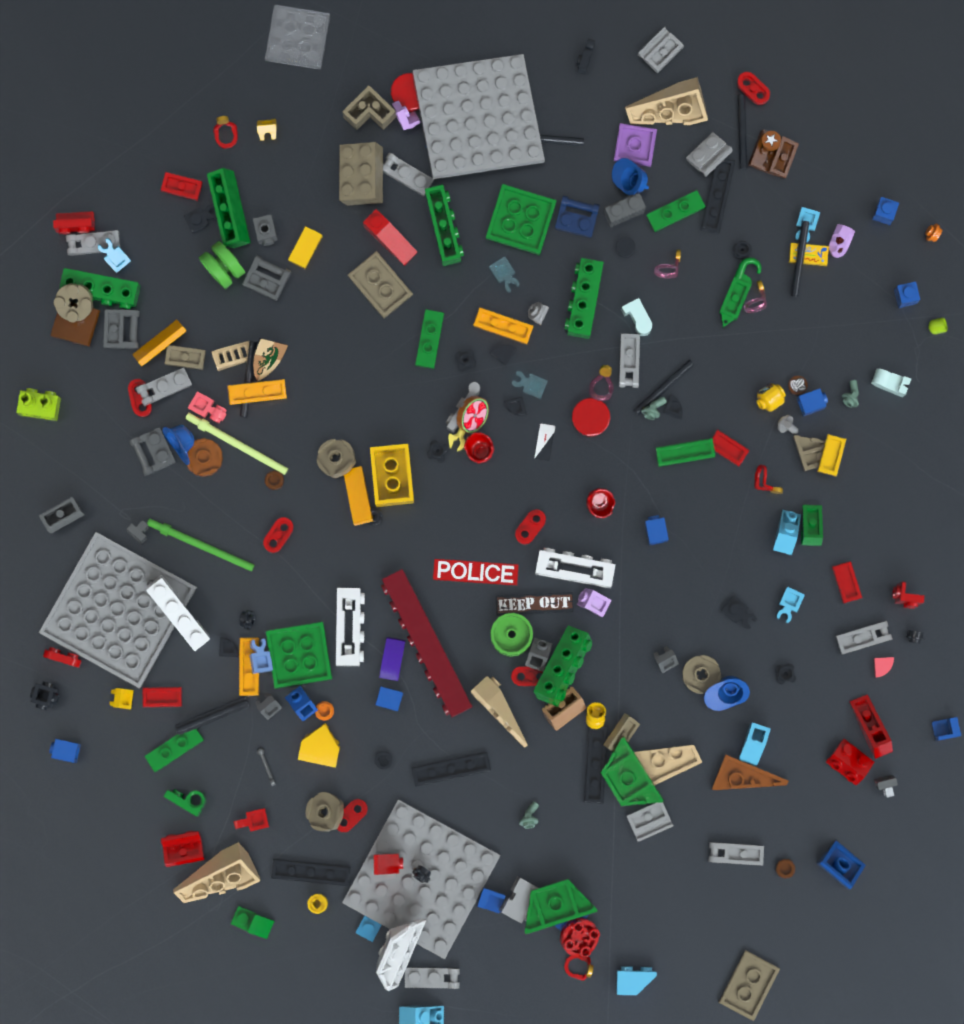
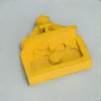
M326 723L310 734L305 735V738L301 741L298 760L336 768L340 750L339 741L332 735Z

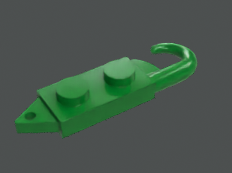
M746 258L739 264L719 312L723 327L733 320H737L752 285L751 279L744 274L747 265L755 264L757 266V273H761V264L755 258Z

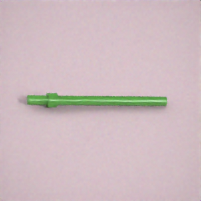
M149 519L147 522L149 527L159 530L165 536L170 535L244 569L253 571L254 564L171 528L172 526L169 524H162L153 519Z

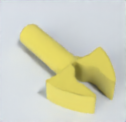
M459 428L455 435L449 433L448 438L450 449L453 446V442L459 438L460 445L457 452L464 448L466 442L464 439L466 432L461 430V428Z

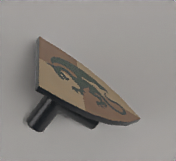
M262 338L259 339L252 362L253 374L257 382L265 378L276 368L284 356L288 345Z

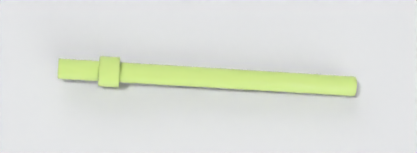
M191 413L187 414L185 419L197 425L198 429L203 432L207 431L284 475L287 473V467L210 425V422L206 419H200Z

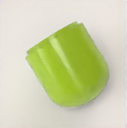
M943 317L929 322L928 327L932 334H940L948 330L947 322Z

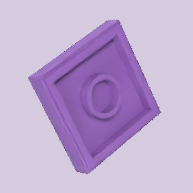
M620 123L614 161L617 162L621 158H628L636 165L651 167L657 129Z

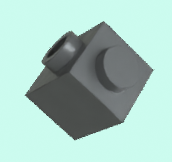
M272 215L253 218L259 244H263V246L274 244V241L278 239Z
M534 638L525 666L543 672L553 644Z

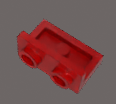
M94 212L57 213L56 220H53V228L59 234L95 231Z
M902 581L896 587H893L892 598L895 599V604H903V608L915 609V607L924 603L925 595L905 593L906 582Z
M846 739L839 743L833 754L826 761L832 769L838 771L854 785H858L865 778L875 763Z
M187 831L185 834H171L161 838L166 867L204 860L202 838L199 831Z

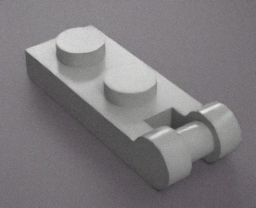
M388 153L386 156L387 160L383 164V173L420 195L425 196V189L430 188L434 179L402 161L394 154ZM392 164L397 165L395 171L391 169Z
M119 231L67 235L66 242L69 246L67 255L101 253L98 249V244L103 248L108 247L105 238L111 240L113 248L117 246L121 248ZM76 242H81L82 247L76 248Z
M621 334L619 387L632 386V388H638L640 334ZM626 373H633V378H625Z
M181 368L137 387L136 391L141 395L143 405L147 406L190 387L192 383L185 369ZM151 389L154 395L149 396L147 391Z
M472 382L469 384V393L465 399L462 397L456 406L458 410L460 407H463L465 404L463 402L467 398L479 395L480 386L478 383ZM458 410L455 415L451 413L446 421L448 424L447 430L452 433L458 427Z
M887 621L835 636L841 655L892 640V635L889 634L887 629L889 627ZM880 629L882 637L877 638L875 630Z
M709 842L711 854L708 856V862L763 866L764 846ZM719 849H724V857H718Z
M406 967L405 988L458 989L460 988V982H458L460 968ZM444 974L450 975V982H444Z

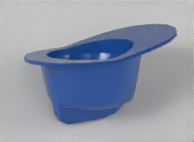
M621 158L615 163L612 169V180L625 194L630 196L637 192L641 193L644 189H649L647 173L632 160Z
M178 425L173 428L163 427V434L168 443L175 449L181 460L186 465H189L187 452L194 445L193 434L184 425Z
M726 676L719 683L707 689L704 695L705 704L708 708L715 711L726 710L741 704L749 698V686L742 679L735 676Z

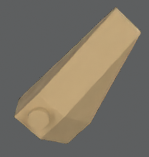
M698 77L678 82L625 107L630 124L653 125L654 123H666V125H672V123H683V125H692L708 120Z
M488 676L485 677L470 691L471 694L526 748L528 744L499 688L501 684L494 677L491 679Z
M238 842L220 851L173 889V893L183 903L207 898L208 894L219 892V895L226 893L225 890L237 888L238 891L259 882L260 877L249 853Z

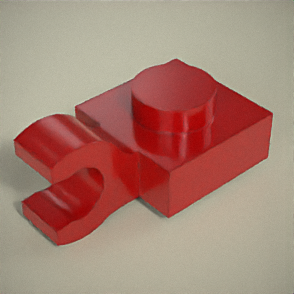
M265 808L246 812V819L234 821L235 829L249 826L250 832L269 827Z

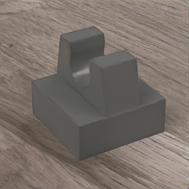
M142 520L137 526L131 523L127 528V532L142 545L147 540L145 532L149 527Z
M667 646L664 647V654L653 653L661 673L679 665L675 653Z
M266 693L264 696L267 699L262 703L259 700L255 703L260 713L269 720L282 709V706L272 695Z
M888 775L874 779L875 787L878 790H882L884 796L886 795L887 798L894 796L893 787L898 785L895 776Z

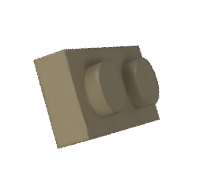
M169 345L167 346L165 365L203 370L206 351Z
M624 713L603 745L614 752L621 738L625 737L629 742L640 724Z

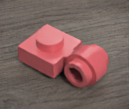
M199 392L195 394L188 407L189 410L204 418L210 413V419L216 423L223 421L227 415L225 408L219 405L212 407L215 401Z

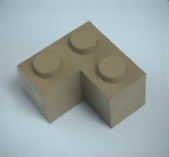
M370 86L342 111L343 118L356 130L369 118L384 130L397 117L396 111Z

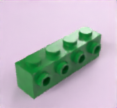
M221 168L207 173L223 245L235 249L251 243L234 171Z
M443 185L425 189V195L442 265L447 266L459 263L464 253L462 245L457 243L456 238H459L458 229L453 227L452 220H455L453 208L449 209L448 202L451 201L449 192L444 190Z
M581 258V262L576 263L575 274H578L577 282L573 281L571 292L575 293L574 300L569 301L568 311H571V317L566 318L564 328L568 330L567 335L590 339L604 264L602 261Z
M64 268L59 289L70 283L82 284L90 290L93 300L101 301L100 304L106 306L117 304L119 308L130 310L131 307L136 308L141 286L138 282Z
M567 626L533 691L537 699L557 707L565 699L567 688L574 682L577 669L581 668L586 652H589L592 647L589 633Z

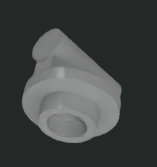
M536 302L529 307L528 317L541 325L549 307Z
M786 415L780 418L778 430L781 433L787 430L792 434L798 433V428L792 424V416Z

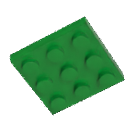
M502 184L486 239L540 255L557 200Z
M323 622L266 631L275 689L332 680Z

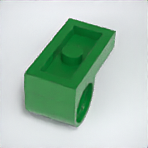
M803 505L801 545L821 546L823 541L822 505Z
M176 789L166 791L163 797L196 817H199L207 801L205 794L201 791H192L185 799L182 798L184 794ZM195 794L201 797V803L197 806L192 803V797Z

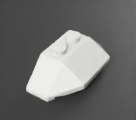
M424 918L391 928L387 932L386 942L379 951L380 956L376 968V973L387 991L399 986L426 920Z

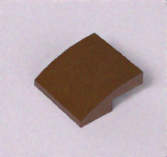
M761 130L748 165L785 179L799 143L781 136V145L777 150H766L762 144V137L768 131Z
M70 303L71 306L78 307L77 303ZM93 308L92 312L85 319L73 323L63 319L57 312L50 336L89 347L100 310Z

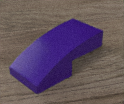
M386 638L379 678L399 680L406 640Z

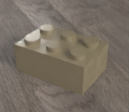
M378 143L340 145L339 201L345 205L383 203V147Z

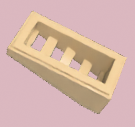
M249 341L211 351L217 370L221 371L247 362V357L243 356L241 348L245 347L248 356ZM234 350L238 351L240 359H236ZM230 352L233 361L228 360L226 353ZM223 354L225 363H221L219 355Z

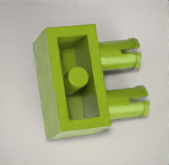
M26 388V391L20 390L17 414L46 420H58L61 398L56 396L55 392L45 391V394L37 393L38 390Z

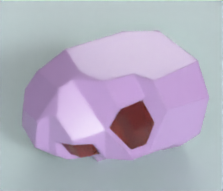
M837 224L829 243V252L833 257L839 258L847 252L855 233L852 228Z

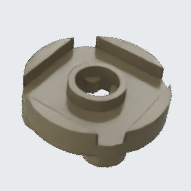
M66 284L57 292L54 306L63 319L72 323L81 321L92 312L93 296L90 290L82 284ZM70 298L78 300V307L70 305Z
M330 439L323 443L318 450L317 464L324 474L332 478H338L347 474L356 463L355 452L345 440ZM334 454L336 456L341 455L339 461L332 462V456Z
M705 655L695 656L688 660L682 671L684 684L690 691L697 694H705L709 687L719 683L721 680L719 665L713 658ZM703 669L707 678L699 680L696 673Z
M327 792L318 793V795L309 800L306 806L305 814L311 824L310 826L322 832L336 830L343 818L344 803L334 794ZM327 807L328 814L324 817L321 811Z

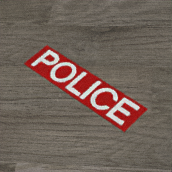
M434 559L433 580L517 586L518 565Z

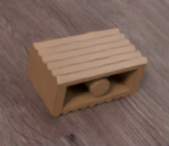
M570 687V689H567L565 699L560 702L558 707L548 703V705H545V708H542L546 720L557 731L587 707L577 691Z

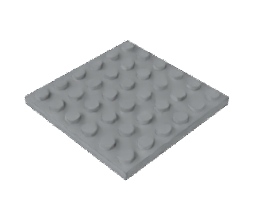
M524 54L412 71L433 179L544 163L545 159Z
M95 532L39 633L130 684L141 688L175 628L173 623L146 591V586L162 575L185 608L197 587Z
M398 800L342 903L389 929L424 918L426 922L417 944L445 959L501 855ZM399 853L400 857H403V869H400L399 874L374 875V854ZM418 865L425 867L431 872L428 883H421L413 877L412 871Z

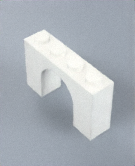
M162 575L146 586V591L194 651L210 640L209 634L185 608Z

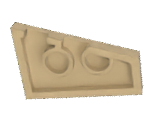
M694 745L635 752L655 785L702 763Z

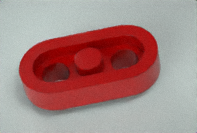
M743 72L739 75L737 80L738 88L753 103L757 105L767 103L770 97L769 89L751 72ZM743 81H749L750 85H744ZM761 93L763 98H758L757 94Z
M134 379L128 385L132 409L137 416L146 417L152 411V404L147 405L144 411H140L139 407L143 405V399L140 394L135 392L136 387L146 383L141 379Z
M540 510L529 512L515 532V538L520 544L527 545L533 541L545 525V514ZM539 516L540 521L534 522L533 517ZM527 531L529 535L523 538L521 533Z
M282 517L274 523L263 541V545L268 552L277 553L282 549L294 530V525L290 519ZM283 524L288 526L286 531L281 530ZM272 540L277 541V545L275 547L270 546V542Z
M52 647L49 650H44L43 657L80 668L82 660H78V655L68 652L67 656L60 654L61 650Z
M517 667L513 670L511 679L517 686H536L539 681L536 676L539 673L543 674V672L530 667ZM519 673L524 674L525 678L523 680L517 678Z
M355 799L344 808L342 818L346 819L348 823L346 826L339 824L337 830L340 832L350 831L367 814V804L361 799ZM356 805L361 806V812L356 813L354 807Z

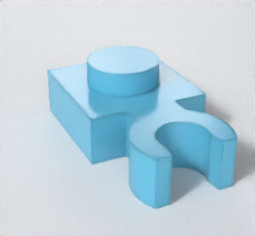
M802 207L796 226L801 227L802 221H809L806 242L808 243L810 239L809 230L815 231L820 212ZM801 230L796 233L795 240H798Z
M105 238L108 247L103 248L98 244V249L102 253H107L104 260L117 273L131 259L119 246L113 248L111 240Z
M786 587L779 605L783 606V609L777 613L776 618L779 619L781 614L784 613L787 615L785 623H789L792 618L791 611H798L805 595Z

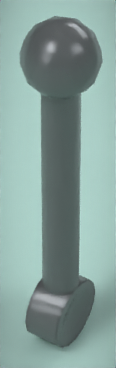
M258 748L257 754L260 755L270 783L274 786L276 784L265 759L264 749Z

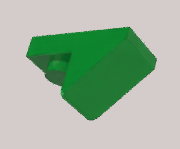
M238 906L231 924L248 931L250 934L267 939L274 920Z

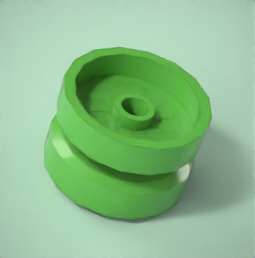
M218 240L211 246V250L217 258H214L209 252L205 251L198 259L213 278L226 290L232 284V279L227 272L237 279L246 272L233 253Z
M506 613L498 617L493 623L491 642L500 654L508 657L519 656L531 645L533 629L524 616L516 613ZM510 631H514V634H516L514 638L508 636Z

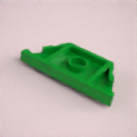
M625 737L621 738L609 761L601 771L602 776L621 806L662 803L664 801L663 797Z
M569 879L533 890L530 893L525 935L598 912L597 908Z

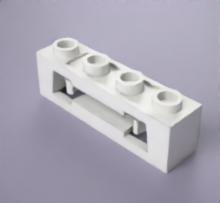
M544 548L543 551H539L535 574L611 589L616 564H612V560L601 558L600 561H595L592 556L582 555L579 558L574 557V553L563 551L562 554L555 553L554 549ZM549 559L560 560V563L590 569L592 567L602 568V571L594 569L592 577H599L602 580L590 578V575L560 569L559 572L546 570V568L557 570L558 562L549 561Z
M337 588L336 666H360V662H364V651H360V643H364V631H361V624H364V612H361V604H365V593H361L360 588ZM343 599H346V610H353V601H355L352 641L355 644V654H352V645H345V655H342V643H345Z

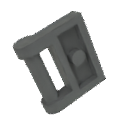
M257 255L242 285L278 301L292 271L287 268L282 269ZM260 266L282 276L280 281L257 271L258 267Z
M105 310L103 347L138 349L137 321L138 317H140V311ZM125 317H130L129 342H124Z
M160 427L129 441L130 446L134 448L142 465L144 476H148L176 463ZM143 442H146L155 462L153 466H150L141 447Z

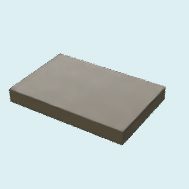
M377 251L348 274L351 281L384 319L413 296V293Z
M745 950L718 1003L754 1021L780 968Z

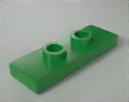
M696 190L647 214L646 217L655 233L705 209L706 206Z
M425 309L415 366L435 368L444 318L443 312Z
M713 438L656 448L659 467L716 457Z
M197 729L182 735L177 734L145 755V758L156 773L203 742L204 739Z

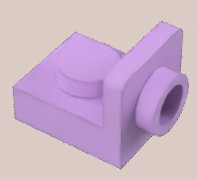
M399 101L392 103L398 122L403 130L411 129L420 124V120L415 112L409 113L406 106L402 107Z
M585 588L579 595L577 605L603 617L611 600L592 589Z

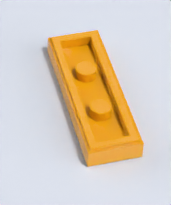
M479 308L473 324L474 327L524 344H528L533 325L483 308Z
M175 320L132 355L143 366L184 334L186 329L178 320Z
M285 379L227 386L229 405L287 398Z
M362 466L352 468L344 475L353 524L356 526L373 522L363 468Z
M240 638L239 696H259V673H252L249 656L254 653L250 648V641L255 640V645L259 647V638Z

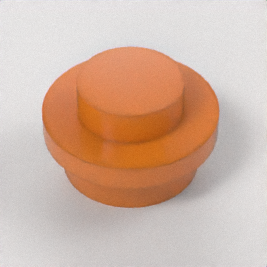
M936 223L927 228L925 232L927 235L926 240L933 242L938 240L942 234L940 225Z
M322 701L316 705L318 711L315 712V715L318 719L326 721L332 718L334 707L331 703Z

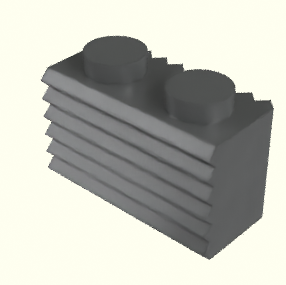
M637 192L634 195L605 206L603 212L609 226L613 228V225H620V222L623 223L627 219L630 220V218L633 219L637 215L644 214L646 206L640 193Z
M70 497V499L53 507V509L50 508V511L43 512V515L40 514L39 517L49 533H53L85 514L77 500Z

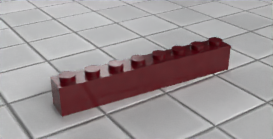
M403 569L382 579L384 584L381 587L385 595H390L392 601L389 603L394 613L398 611L401 616L398 621L402 629L407 628L410 634L407 636L411 647L416 646L418 653L415 655L419 663L425 664L427 670L424 672L429 681L433 680L436 686L433 690L437 698L441 697L445 703L442 705L446 716L451 715L453 718L473 708Z

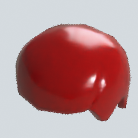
M478 432L467 437L464 449L471 461L480 464L492 458L494 444L488 435Z
M597 488L587 496L586 505L588 511L596 518H606L613 513L615 499L613 494L607 489Z

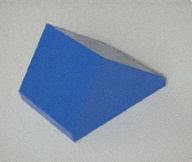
M835 841L817 862L821 868L846 889H851L866 866L838 841Z

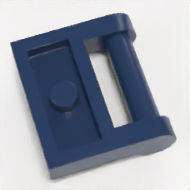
M563 196L555 229L592 238L600 204L594 203L592 205ZM566 206L592 212L591 217L565 211Z

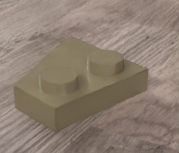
M799 435L793 436L804 472L818 468L825 441L817 438L800 437Z

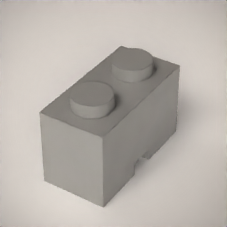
M517 876L510 889L513 892L511 897L505 898L499 911L522 924L523 920H527L530 893L539 888Z

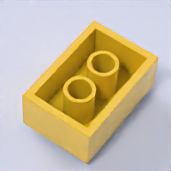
M399 444L370 447L376 507L413 504L414 495L409 445Z

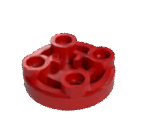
M412 73L400 75L395 79L391 87L393 102L399 101L402 107L406 106L408 112H415L419 109Z
M586 398L575 406L572 413V422L575 429L582 435L587 437L597 436L607 429L610 422V412L606 404L601 400Z
M579 917L565 924L560 934V942L568 954L574 957H588L598 943L600 932L589 919Z

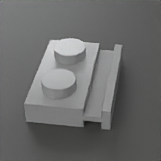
M664 27L638 53V56L644 59L658 74L684 48V45Z
M712 132L686 159L698 171L702 172L704 176H707L733 150L732 147L728 146L726 142Z
M663 802L654 803L626 816L637 842L673 827Z

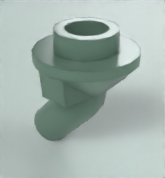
M852 380L849 382L851 393H844L842 395L843 403L850 408L858 407L859 405L857 380Z
M661 397L643 408L641 412L644 414V417L649 420L659 418L660 413L657 408L666 404V399Z
M533 801L525 811L524 817L519 821V825L525 829L534 828L539 822L532 815L539 807L536 802Z

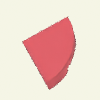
M894 657L874 658L875 678L881 677L890 671L894 663Z

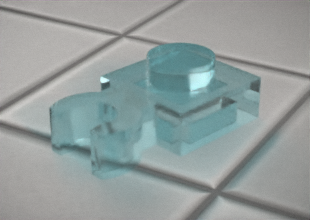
M506 257L489 266L498 283L505 282L507 292H511L508 286L510 283H514L517 288L519 287L518 280L511 277L515 274V271Z
M517 371L516 375L520 376L522 380L520 382L512 381V385L515 387L524 386V393L541 399L548 380L531 373L529 378H526L522 372Z

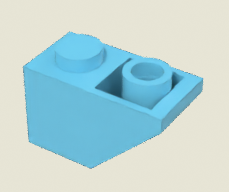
M782 510L774 540V551L792 555L798 538L801 514Z
M753 722L750 723L738 760L757 766L771 729Z
M621 966V970L616 972V994L638 995L657 976V972L652 971V967H641V970H633V967Z
M444 1006L399 1007V1024H444Z

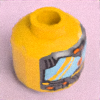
M770 383L757 392L758 400L756 402L760 409L772 412L784 403L786 394L780 385Z

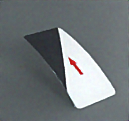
M540 424L535 459L550 460L555 426Z

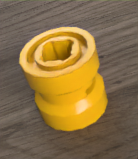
M594 702L587 707L586 724L592 729H599L605 723L606 708L603 704Z
M314 894L308 899V908L312 913L320 914L326 910L328 900L323 894Z

